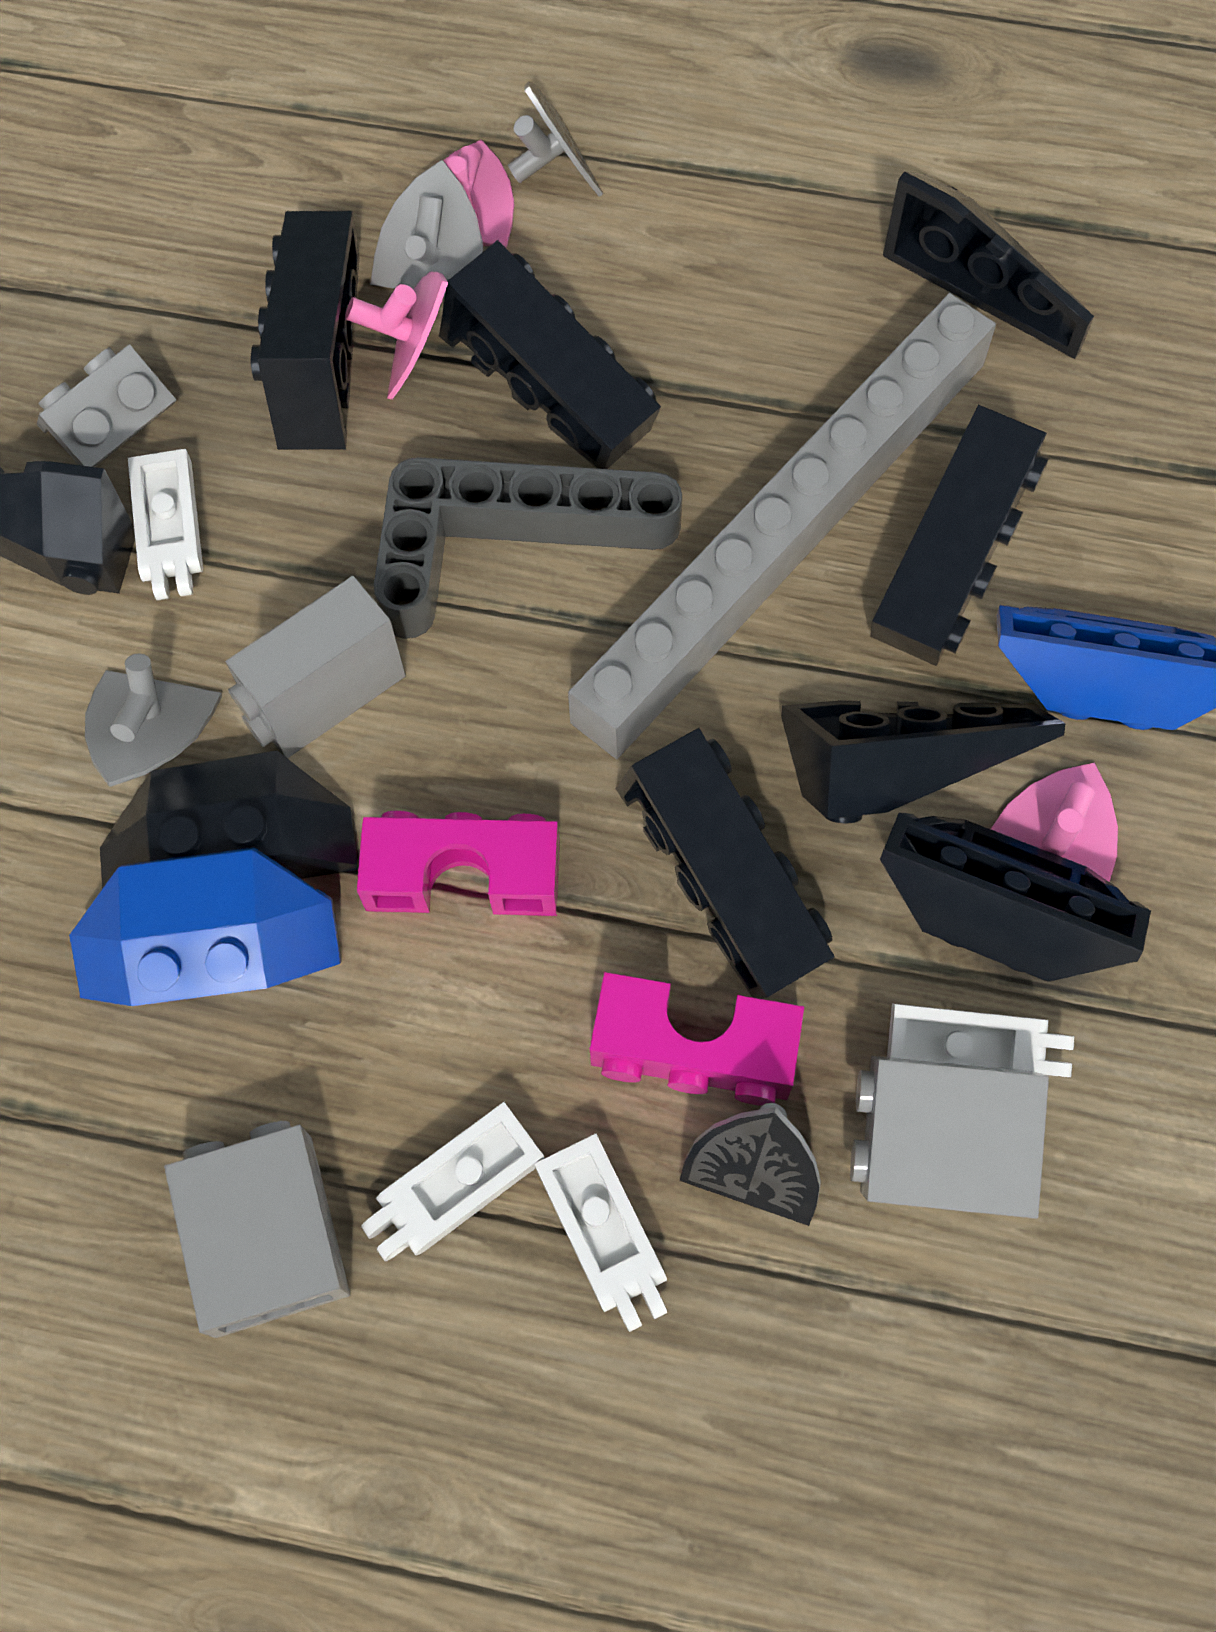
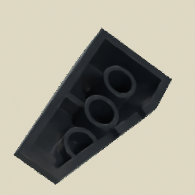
M904 171L899 177L883 257L1075 359L1082 349L1094 315L974 199L926 174Z
M51 461L27 462L24 472L4 474L5 471L0 467V556L79 594L92 595L97 591L119 594L135 542L134 525L105 469Z
M837 700L782 705L781 713L802 797L827 820L844 824L858 822L862 819L863 815L888 813L1062 737L1065 734L1066 725L1063 721L1034 704L958 703L953 707V714H946L939 709L919 706L918 702L897 701L896 713L861 712L860 701Z

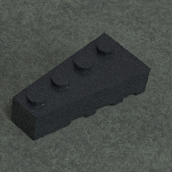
M285 211L281 235H274L272 240L275 269L266 271L265 289L268 305L260 307L258 312V328L261 342L260 345H252L251 348L252 376L254 381L263 382L278 450H346L347 429L344 426L341 408H349L350 385L347 382V360H352L354 341L352 322L346 320L345 315L351 298H357L360 259L353 212Z
M497 240L448 280L439 337L452 348L459 342L466 345L475 354L471 357L472 365L487 377L497 371L507 379L512 398L527 411L529 409H543L547 413L546 421L549 429L597 469H608L651 431L661 409L652 389L642 379L632 377L616 361L614 352L607 342L599 336H592L575 319L570 305L559 295H552L535 278L531 266L522 256L516 253L511 254Z
M978 404L872 620L870 637L934 666L938 665L945 650L956 654L971 622L970 619L962 615L972 596L982 600L997 569V565L989 561L998 543L1006 546L1009 545L1023 515V511L1016 509L1025 489L1034 493L1050 458L1040 454L1046 432Z
M697 728L631 765L616 787V791L627 807L636 801L640 803L643 808L642 816L646 824L643 827V832L656 852L662 850L666 855H674L679 863L675 866L677 884L688 901L696 909L702 911L709 908L715 917L707 923L709 933L751 997L764 999L833 959L835 956L828 943L832 942L833 938L827 923L820 913L814 908L807 910L794 887L799 884V880L790 861L780 851L773 853L761 832L765 828V822L758 807L748 795L740 797L728 777V774L732 772V768L725 751L715 739L707 741L700 728Z

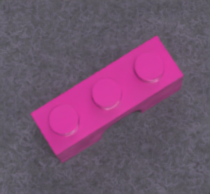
M388 811L383 813L381 817H363L357 893L366 911L429 913L431 890L436 879L450 868L471 866L479 869L489 878L488 895L493 915L557 916L560 852L558 823L546 821L544 817L526 813L512 815L508 820H483L479 815L468 812L450 813L445 816V819L419 818L416 814L407 811Z
M604 972L590 1045L591 1066L601 1067V1074L603 1076L631 1083L640 1082L642 1075L668 1079L669 1088L690 1094H706L708 1086L735 1091L734 1098L736 1100L758 1106L775 1103V1098L788 1100L794 1082L804 1006L737 995L733 1020L728 1030L714 1040L697 1042L686 1039L677 1033L668 1019L670 983Z

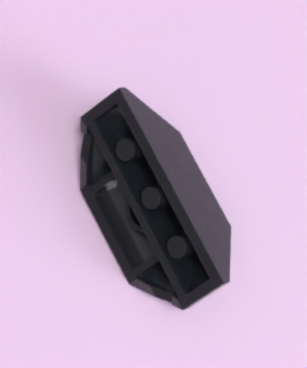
M277 750L153 770L149 773L100 846L102 889L117 868L123 864L247 848L257 849L301 879L358 870L359 861L352 810L350 806Z
M898 813L880 861L922 932L942 939L950 945L962 947L1002 963L1015 971L1027 973L1047 982L1137 962L1141 957L1151 910L1138 901H1129L1119 888L1087 866L966 819L938 816L918 818L910 813Z

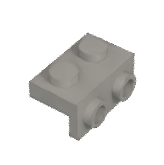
M130 344L117 354L110 347L105 349L84 367L85 372L89 376L72 389L66 382L61 383L38 403L44 411L38 416L37 426L44 434L49 431L78 465L97 466L174 405L176 398Z

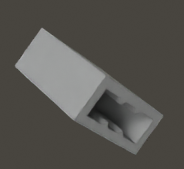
M351 576L225 661L236 682L228 691L244 715L241 717L262 747L273 742L286 758L298 752L406 677L390 619L354 576Z
M871 1056L870 1071L860 1070L857 1080L856 1111L866 1112L867 1115L865 1139H854L852 1144L850 1161L851 1181L861 1182L860 1192L869 1202L1038 1219L1049 1076L1035 1071Z
M288 1121L268 1123L250 1131V1140L224 1147V1143L221 1141L199 1144L183 1152L184 1160L164 1166L198 1328L202 1334L219 1338L351 1296L313 1140L301 1125L291 1127Z

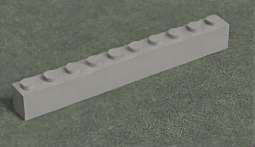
M949 293L568 691L570 724L617 760L983 367L997 323Z

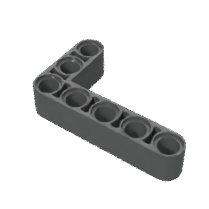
M421 457L409 458L400 462L392 470L389 478L374 579V594L377 604L390 619L396 637L409 639L426 633L435 619L446 537L648 550L663 549L673 544L680 533L682 514L681 487L669 475L658 472ZM419 494L428 495L421 499H412V497ZM475 498L487 499L483 502L478 503L469 502ZM538 501L546 503L542 506L536 507L528 505L532 502ZM593 505H600L606 507L601 510L586 509L587 507ZM659 509L664 512L661 514H650L645 511ZM410 545L422 546L415 551H403L404 548ZM410 596L416 598L407 605L394 604L402 597Z

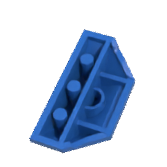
M999 605L997 613L998 646L1040 702L1049 711L1059 712L1065 717L1076 720L1093 717L1118 721L1130 728L1147 730L1152 727L1175 730L1216 708V637L1173 626L1057 608L1024 607L1019 609L1014 606Z
M255 848L120 865L69 935L80 998L126 1006L267 989L338 965L342 961L332 898L319 889H314L297 875Z

